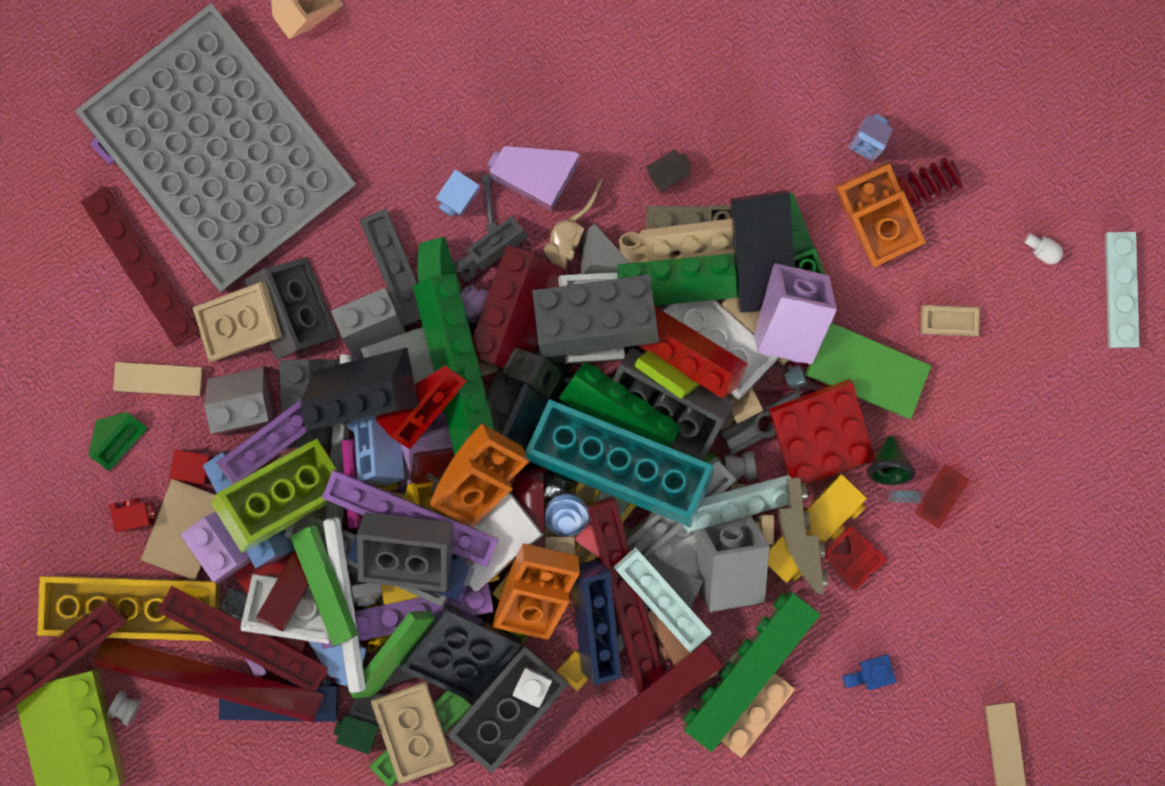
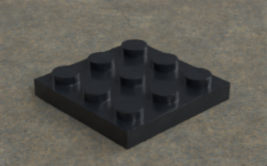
M446 604L402 660L400 670L475 703L520 649L522 639L506 630L493 628V624Z

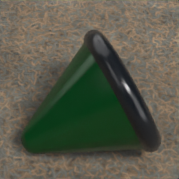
M890 435L885 439L872 464L867 468L866 473L870 480L878 484L900 485L911 481L916 475V470L909 462L897 439Z

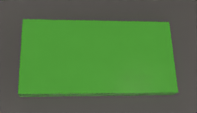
M831 323L813 364H809L805 376L828 386L850 379L854 384L857 398L903 418L911 419L931 365Z

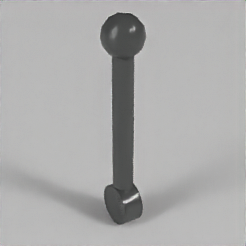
M485 174L481 177V183L485 189L489 223L486 230L489 233L497 225L494 223L490 190L492 178L490 175Z

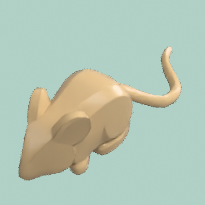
M602 179L599 180L591 199L584 209L569 219L558 222L553 227L550 243H547L544 247V256L550 262L566 269L567 261L572 262L575 254L573 249L578 247L584 228L575 221L584 216L592 207Z

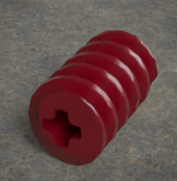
M942 158L939 162L940 167L933 162L929 164V171L925 167L919 168L918 175L913 171L909 172L908 181L903 176L898 177V184L901 190L904 191L909 205L913 202L917 208H920V198H924L928 204L931 203L932 193L938 199H941V189H945L950 195L953 193V184L962 190V179L952 160L949 162L946 158Z

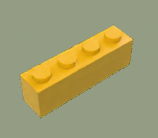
M839 474L804 510V512H809L811 527L810 530H806V535H818V539L823 540L824 543L830 537L835 540L845 530L842 524L850 516L855 519L865 509L862 503L867 498L842 474ZM781 534L774 544L769 547L768 567L785 583L790 579L795 582L801 574L790 557L783 534Z

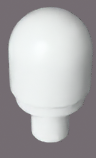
M1029 233L1024 240L1025 244L1033 248L1032 253L1035 254V257L1046 264H1056L1062 259V247L1049 237L1042 236L1039 239Z

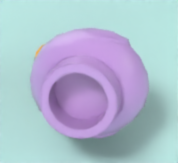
M470 285L460 294L467 322L475 324L478 323V318L482 314L489 292L483 289L477 290L473 285Z

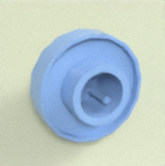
M562 494L556 496L548 502L545 508V523L550 531L559 536L578 534L585 528L588 522L585 503L579 497Z

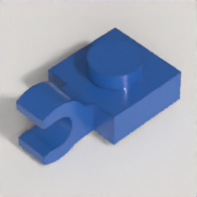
M888 654L860 661V671L842 676L845 687L850 688L865 683L868 691L896 683Z

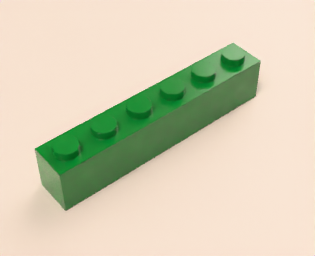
M456 274L431 276L414 285L413 289L434 372L446 365L467 381L443 409L454 454L456 455L470 435L481 424L493 430L494 426Z
M789 590L787 594L782 592L772 605L775 608L768 617L764 615L756 624L754 629L757 632L750 640L746 638L738 647L736 652L739 655L733 663L730 661L725 663L718 674L721 676L714 686L709 684L701 694L700 698L703 700L697 708L691 707L682 719L685 722L682 725L684 731L710 752L714 751L821 615L793 591Z

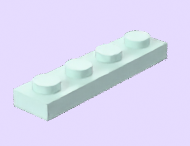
M1136 232L1105 233L1108 348H1138L1139 316Z
M787 475L704 497L691 528L685 525L683 527L687 532L787 506L789 503L786 479H789L790 476Z
M636 547L614 566V569L690 653L712 634Z

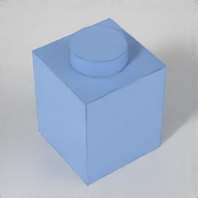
M455 169L436 197V200L441 203L438 208L451 217L455 213L462 217L480 190V186Z

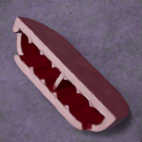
M535 465L527 467L517 474L512 484L513 489L510 492L544 535L533 546L545 548L544 468Z

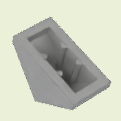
M595 224L581 237V274L617 273L618 275L617 264L630 263Z

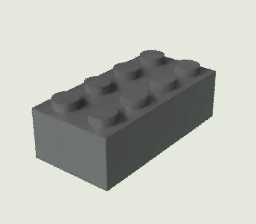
M650 274L532 290L538 344L542 358L659 342Z
M631 347L621 362L613 381L622 384L630 393L645 400L652 408L670 417L677 425L681 426L671 446L704 461L735 402L726 397L721 398L701 385L682 399L678 398L634 366L637 359L644 353Z
M524 644L447 736L493 774L569 685V682ZM525 666L552 678L540 708L512 696Z

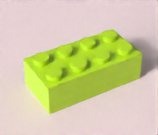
M316 438L218 492L211 505L239 550L243 553L332 503L323 499L322 496L332 471L337 469Z

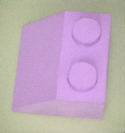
M216 512L202 518L180 534L214 583H223L252 562L247 551L241 553Z

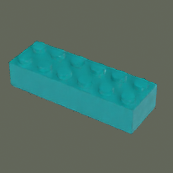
M550 399L525 451L529 462L690 528L714 476V466Z

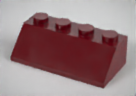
M506 245L472 338L477 362L527 378L539 345L532 290L559 287L558 277L564 275L566 269L533 253Z

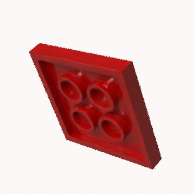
M850 379L768 409L790 478L800 477V482L808 485L872 461L875 458L854 384Z

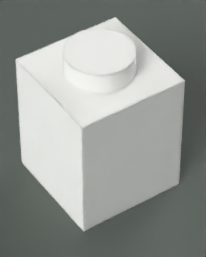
M525 666L512 696L540 708L552 678Z

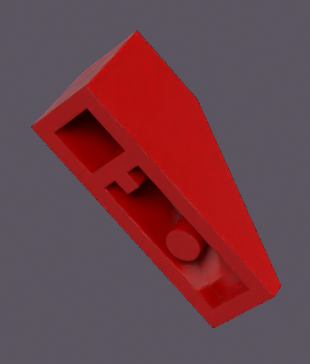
M445 365L415 384L419 407L377 416L375 420L391 438L411 449L467 381Z

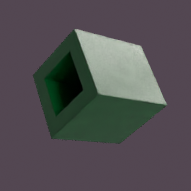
M347 713L344 719L338 718L333 732V735L338 736L336 744L370 754L379 730V724Z

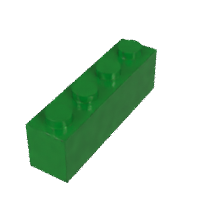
M733 253L617 264L618 279L650 274L654 306L737 298Z
M586 361L583 362L559 397L560 400L577 411L667 447L671 445L681 429V426L677 425L670 417L652 408L648 402L630 393L622 384L614 382L597 367L590 365Z

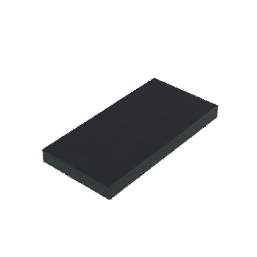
M787 190L730 198L738 310L741 313L761 310L774 263L794 267L790 192Z

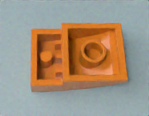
M884 162L833 186L854 233L873 268L926 244L906 195L901 190L890 163Z
M481 424L462 445L445 470L431 499V506L466 525L475 527L513 489L509 481L529 462L523 447L486 425Z
M523 543L502 591L493 628L549 640L570 602L569 592L580 574L579 557Z

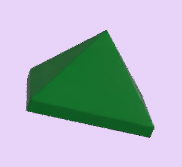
M128 412L96 420L88 456L110 471L148 428Z

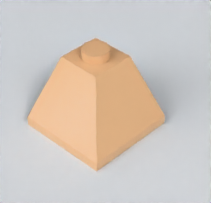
M271 0L272 16L288 39L309 31L344 5L341 0Z

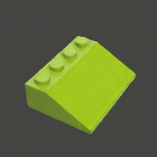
M99 669L48 681L16 705L36 786H119L126 782L111 718L107 716L108 706Z

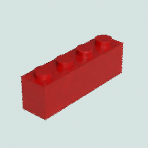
M654 306L659 342L637 346L647 352L650 350L687 377L721 398H724L739 387L748 366L747 362Z

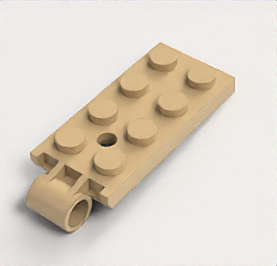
M732 219L641 230L640 235L628 232L619 238L620 252L630 263L731 253L734 256ZM674 251H680L679 253L672 254Z

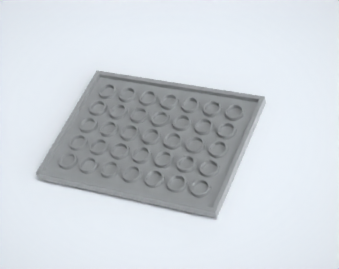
M212 3L75 110L221 293L357 185Z

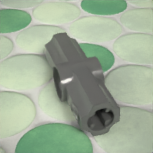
M795 390L764 407V411L738 424L736 422L720 431L721 437L730 453L733 455L764 437L774 436L776 433L768 409L801 397L799 393ZM769 416V425L764 429H759L758 422L760 418Z

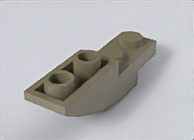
M724 205L645 207V229L732 219L731 206Z
M800 477L786 479L789 508L777 509L783 538L790 557L803 579L816 594H824V587H828L827 570H822L821 558H825L824 541L819 540L818 535H806V530L811 528L809 512H804L803 501L807 500L806 483H801Z

